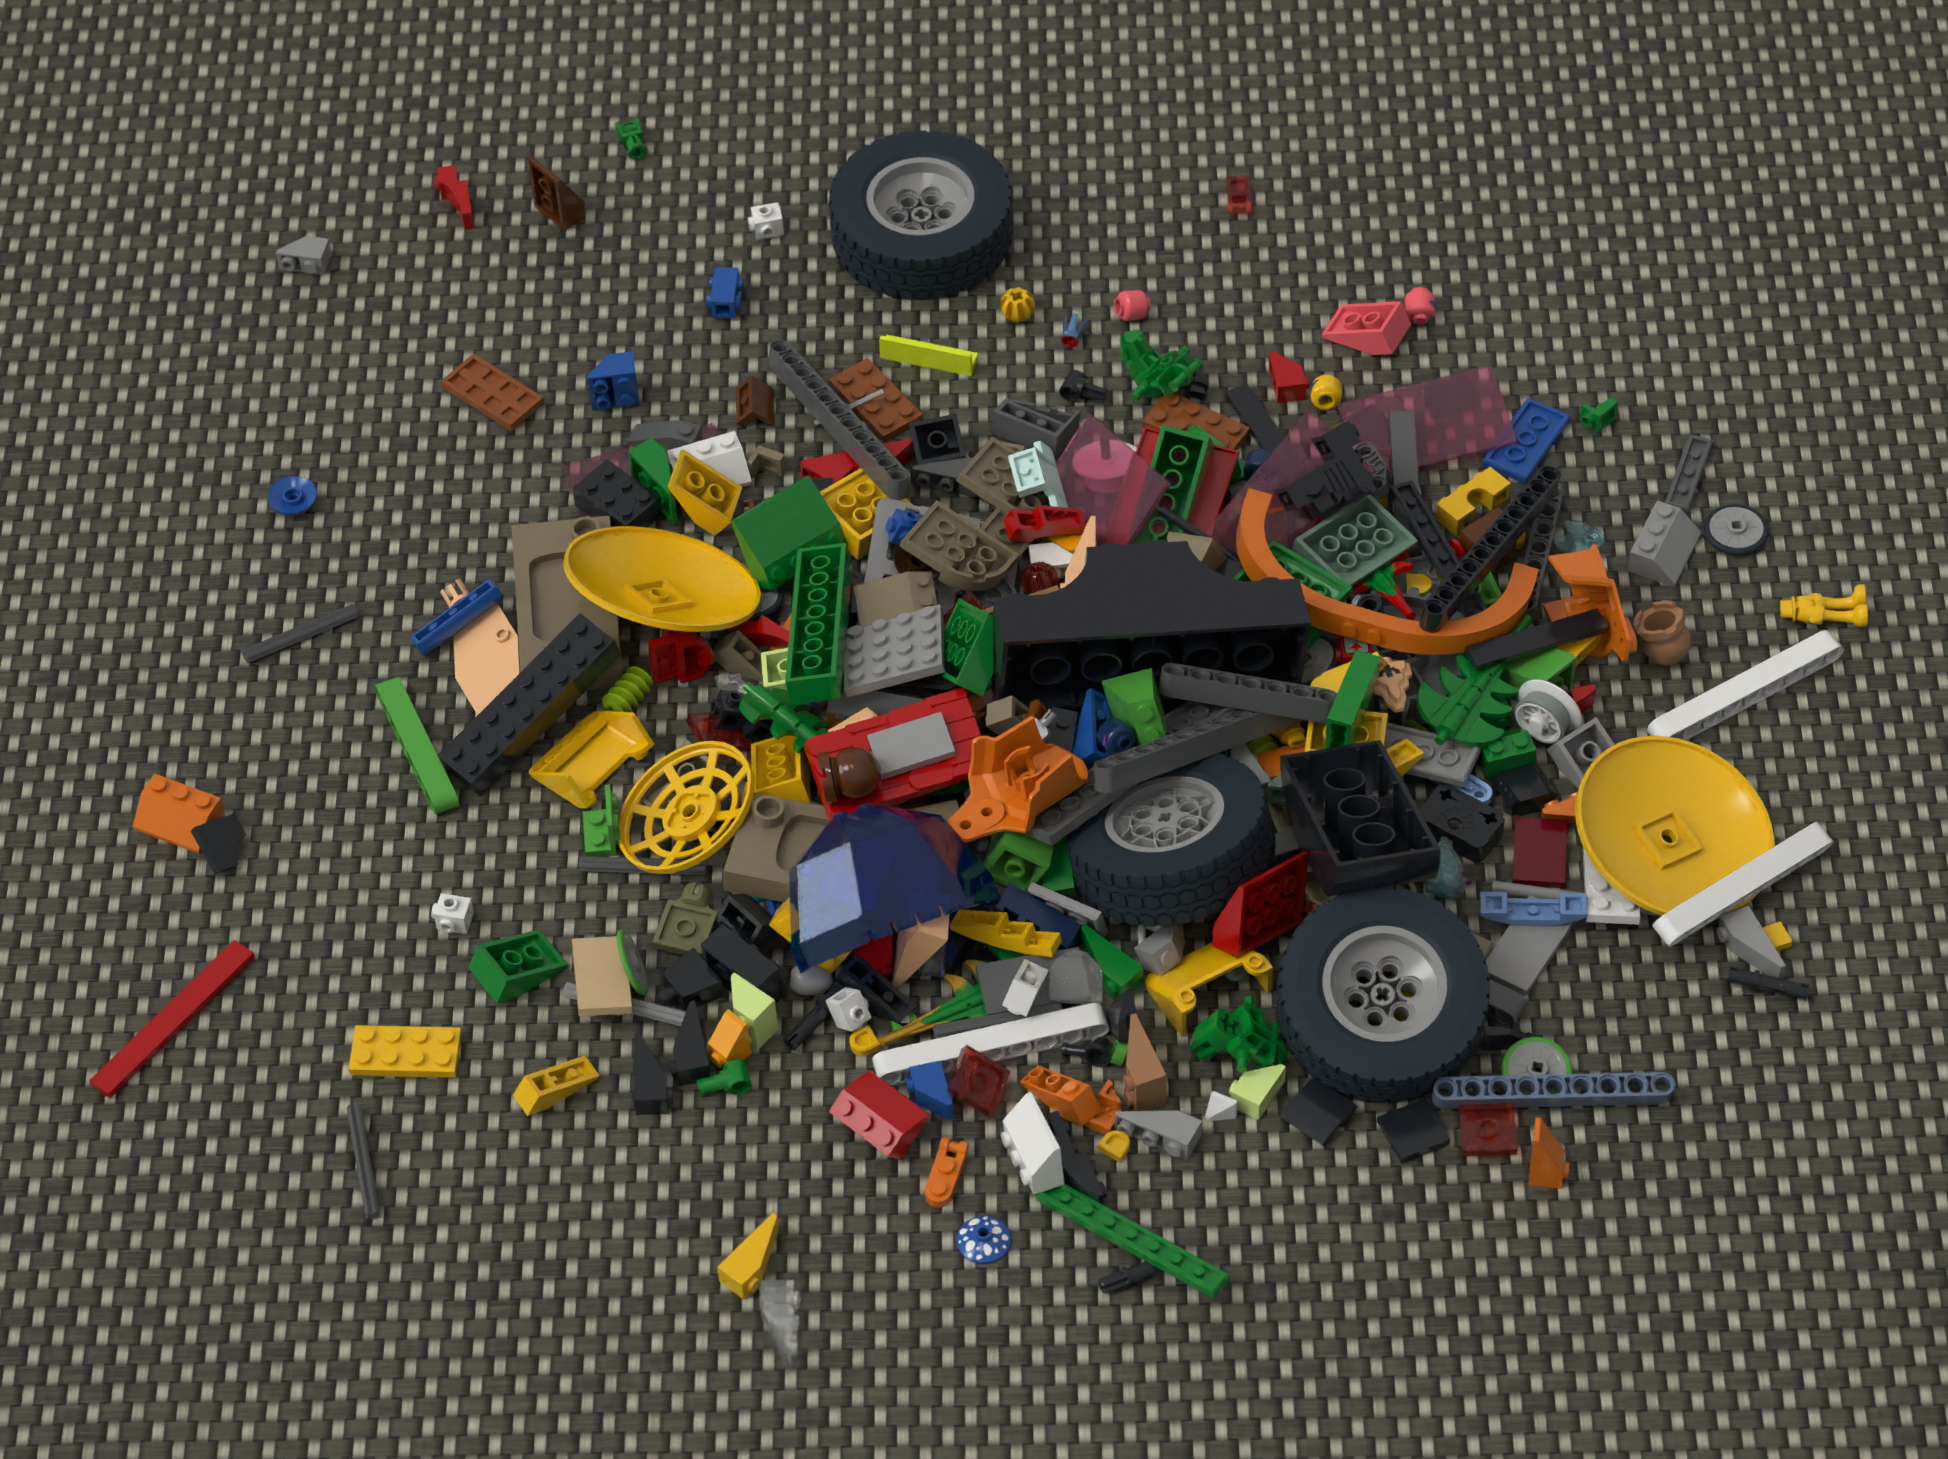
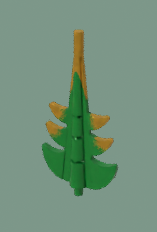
M988 945V950L994 953L999 961L1030 955ZM966 960L964 966L971 971L976 979L977 985L972 986L962 977L946 974L944 980L953 989L956 997L906 1026L881 1036L880 1042L882 1046L885 1047L908 1036L933 1029L935 1024L985 1016L986 1013L975 966L986 962Z

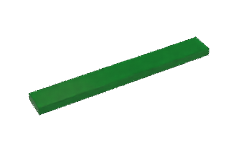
M1066 1184L1035 1194L1036 1201L1213 1299L1230 1281V1274Z

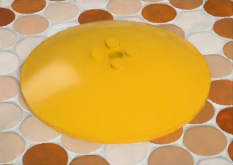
M634 526L608 527L593 530L574 539L568 545L563 560V568L568 580L583 596L613 614L652 627L686 632L723 630L740 625L750 619L757 611L760 603L761 592L757 580L751 577L750 571L741 562L706 542L671 531Z
M1642 736L1619 742L1605 750L1592 762L1579 784L1575 803L1576 825L1581 843L1593 866L1622 896L1645 910L1661 916L1775 847L1774 833L1768 812L1748 780L1719 755L1689 741L1667 736ZM1662 835L1669 836L1672 839V843L1664 841ZM1756 895L1739 904L1727 913L1743 908L1749 902H1751Z

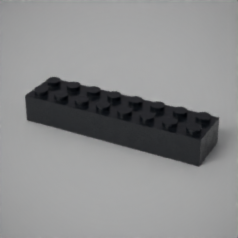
M579 613L437 755L445 768L481 797L622 655L617 644L610 636Z

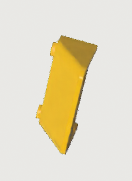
M595 711L583 718L529 769V774L533 779L576 807L588 809L598 801L594 790L629 757H634L636 761L646 757L648 750L654 745V742L635 713Z
M1213 942L1183 956L1181 962L1164 975L1160 976L1152 972L1148 974L1145 979V987L1180 1036L1186 1034V1014L1191 1012L1196 1006V996L1192 990L1243 965L1248 973L1254 975L1266 993L1272 991L1273 967L1268 960L1254 950L1236 958L1212 947Z

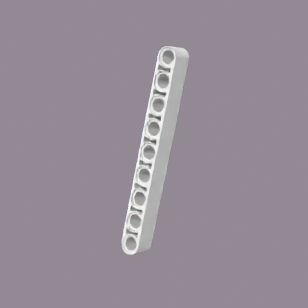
M1827 630L1820 631L1659 716L1649 724L1647 732L1650 736H1667L1686 741L1835 662L1843 654L1844 647Z
M1814 822L1665 913L1654 922L1652 927L1664 942L1671 947L1819 856L1834 841L1818 822Z
M1089 1003L881 1051L873 1057L872 1061L876 1075L892 1086L905 1083V1079L910 1078L909 1067L940 1060L944 1073L1061 1047L1064 1042L1074 1044L1096 1039L1107 1034L1109 1026L1102 1005L1099 1003Z

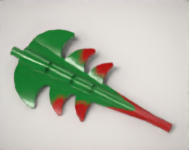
M1408 551L1353 585L1352 594L1357 595L1372 587L1399 609L1407 620H1415V612L1406 603L1393 579L1397 575L1413 570L1412 563L1397 562L1407 559L1409 557Z

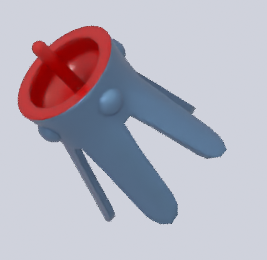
M1077 312L1073 313L1069 325H1067V316H1064V333L1060 341L1067 347L1078 346L1080 336L1088 324V320H1084L1076 331Z

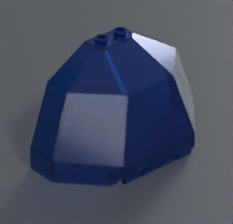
M871 802L856 807L857 812L848 814L846 810L833 815V821H830L822 829L789 871L791 950L800 974L807 972L816 965L868 944L872 937L874 940L893 934L891 923L895 931L900 932L917 926L915 915H917L921 924L941 917L939 906H941L944 915L986 904L987 907L992 906L1001 900L992 874L941 815L883 805L872 806Z

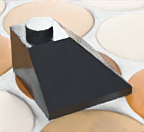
M956 413L909 423L918 465L966 457Z

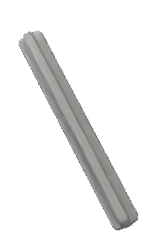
M567 982L563 989L565 997L577 1000L575 983ZM631 998L632 1013L630 1014L678 1026L682 1025L686 1011Z

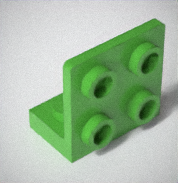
M610 784L605 785L606 809L583 811L586 856H617L616 845H619L618 841L620 840L619 809L616 793L611 794Z

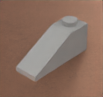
M1749 906L1720 916L1717 935L1721 942H1725L1732 953L1766 975L1784 978L1786 965Z

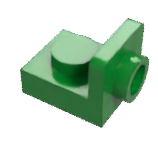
M1610 397L1604 403L1598 404L1595 409L1584 403L1580 409V422L1596 433L1601 432L1617 418L1618 401Z

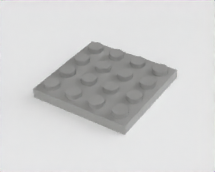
M941 605L927 606L910 614L901 613L893 619H878L871 625L864 627L855 625L847 629L844 664V691L847 697L945 672L944 619Z

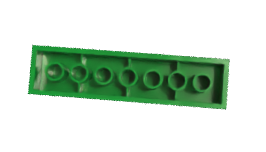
M846 543L797 549L785 684L792 705L842 699L852 562Z

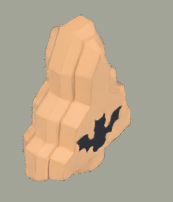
M1383 657L1388 664L1380 671L1373 692L1376 695L1382 696L1385 705L1393 712L1404 711L1407 699L1405 691L1409 688L1408 679L1412 677L1410 664L1404 660L1393 661L1389 657Z

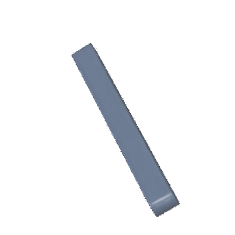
M1664 1072L1442 1077L1435 1082L1431 1098L1434 1105L1441 1109L1664 1104L1672 1096L1675 1081L1670 1074ZM1662 1084L1668 1091L1660 1092L1655 1088V1085ZM1636 1085L1639 1087L1640 1092H1631L1628 1086ZM1582 1086L1585 1088L1586 1093L1579 1094L1574 1090V1087ZM1601 1086H1610L1614 1092L1605 1093L1602 1091ZM1527 1087L1532 1091V1094L1524 1095L1519 1089ZM1555 1087L1559 1090V1094H1550L1546 1088ZM1469 1088L1475 1089L1478 1095L1469 1096L1465 1090ZM1501 1088L1504 1090L1505 1095L1498 1096L1494 1094L1492 1089ZM1440 1089H1447L1451 1096L1443 1097L1438 1091Z

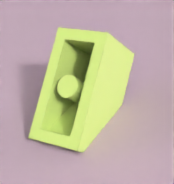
M1280 1064L1243 1073L1239 1080H1234L1229 1089V1095H1231L1232 1099L1237 1100V1110L1259 1120L1285 1083L1286 1066Z

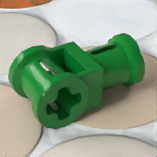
M638 117L624 123L615 122L618 140L622 143L624 149L628 148L627 154L629 158L633 160L643 159L647 155L648 149L643 142L642 128Z

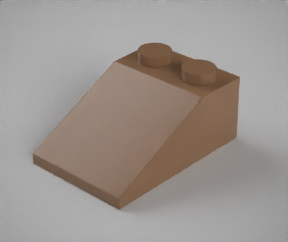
M1134 1013L1130 1017L1126 1076L1123 1077L1126 1091L1123 1092L1127 1106H1132L1134 1111H1151L1166 1106L1167 1075L1136 1013Z

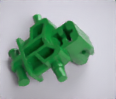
M1138 329L1130 332L1126 331L1120 336V354L1132 379L1137 384L1136 390L1130 395L1134 402H1137L1141 397L1155 398L1161 393L1165 397H1170L1179 390L1180 386H1189L1193 382V374L1203 368V363L1198 358L1192 360L1189 354L1190 349L1185 345L1178 351L1174 350L1159 355L1149 345L1142 331Z
M1246 996L1244 1004L1232 1013L1222 1008L1216 1010L1196 1027L1189 1044V1050L1191 1052L1194 1051L1198 1059L1203 1061H1209L1220 1053L1228 1051L1236 1059V1070L1240 1073L1247 1071L1250 1059L1256 1062V1069L1269 1067L1272 1063L1273 1066L1284 1065V1060L1287 1059L1289 1052L1282 1033H1278L1279 1023L1274 1021L1269 1026L1265 1024L1263 1011L1254 1007L1255 998L1252 996Z

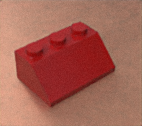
M870 1070L845 1087L829 1110V1113L885 1155L898 1160H902L931 1116Z

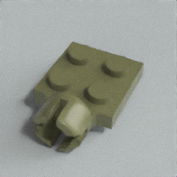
M692 882L684 887L680 899L677 901H667L652 941L653 948L685 955L689 950L695 948L703 958L700 944L713 933L718 911L710 909L713 901V892L709 887L701 884L698 894H696L694 890L697 883Z

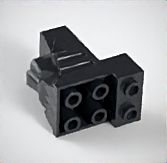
M1348 420L1337 423L1311 438L1323 461L1274 490L1286 512L1305 505L1313 516L1324 520L1329 518L1337 509L1345 507L1351 502H1357L1377 491L1374 476L1371 472L1365 470L1362 464L1364 460L1359 451L1353 449V446L1360 442L1358 438L1360 435L1359 431L1353 423L1350 424Z

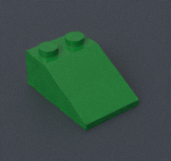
M651 437L628 451L631 477L660 497L661 513L673 526H676L678 519L675 496L668 488L671 478L667 459L668 452L663 444H658Z
M538 929L477 945L468 968L495 1002L500 1003L520 997L566 969L568 963Z

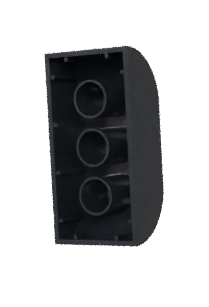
M1381 740L1280 756L1282 787L1290 824L1302 851L1309 853L1308 863L1326 896L1436 878L1440 867L1441 849Z

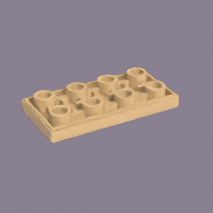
M616 936L572 939L578 1016L594 1017L596 1015L632 1013L629 979L619 955Z

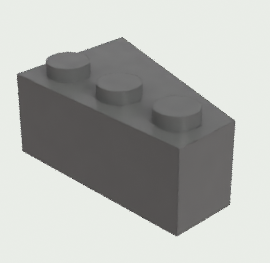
M1005 398L993 411L992 434L1025 446L1028 449L1034 447V442L1041 441L1052 450L1054 459H1056L1079 433L1080 411L1073 410L1072 413L1058 411V407L1050 406V409L1035 407V403Z

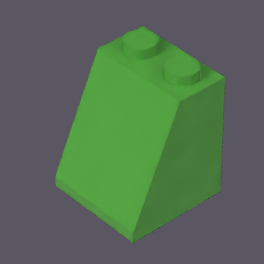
M1557 648L1549 649L1508 661L1499 679L1519 689L1526 681L1543 680L1558 687L1565 685L1569 688L1570 692L1574 686L1577 657ZM1518 695L1513 696L1516 700L1519 701Z
M1152 668L1102 681L1112 717L1123 720L1134 729L1136 733L1135 743L1140 746L1167 736L1165 709Z
M1002 831L994 833L980 870V875L1005 887L1011 883L1028 893L1027 889L1031 882L1036 884L1050 867L1054 844L1051 846L1018 832Z

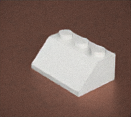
M735 431L667 451L671 475L679 452L683 449L741 487L752 484L743 448Z
M1027 1093L1004 1118V1132L1001 1133V1139L1005 1148L1010 1147L1011 1149L1010 1155L1014 1166H1019L1021 1169L1020 1176L1025 1186L1029 1185L1032 1193L1037 1194L1064 1185L1060 1147L1032 1093Z

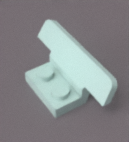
M1037 441L1033 443V448L1008 456L1020 498L1044 491V494L1048 496L1050 506L1068 508L1054 455L1047 445Z

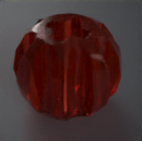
M1032 563L1025 568L1022 574V586L1028 594L1056 586L1059 579L1057 571L1049 563Z

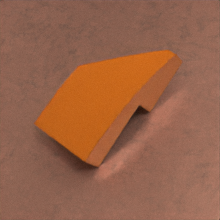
M1107 1080L1098 1094L1097 1102L1101 1110L1085 1123V1127L1104 1135L1114 1130V1114L1116 1111H1121V1100L1116 1096L1113 1083L1110 1080Z

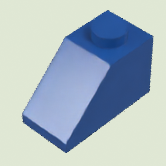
M941 1061L909 1067L910 1078L905 1079L908 1094H913L915 1101L921 1107L947 1120L953 1119V1103Z

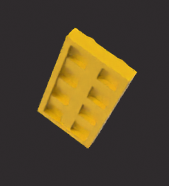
M355 1025L348 1069L349 1074L353 1076L456 1078L462 1036L461 1028Z

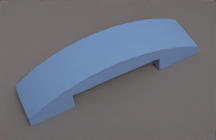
M1480 892V915L1496 922L1521 926L1565 924L1587 918L1586 893H1560L1559 899L1507 898V892Z

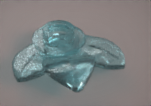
M1566 520L1565 527L1568 533L1554 540V544L1560 550L1570 551V553L1590 549L1592 544H1597L1598 549H1600L1604 543V537L1599 529L1589 527L1585 522Z

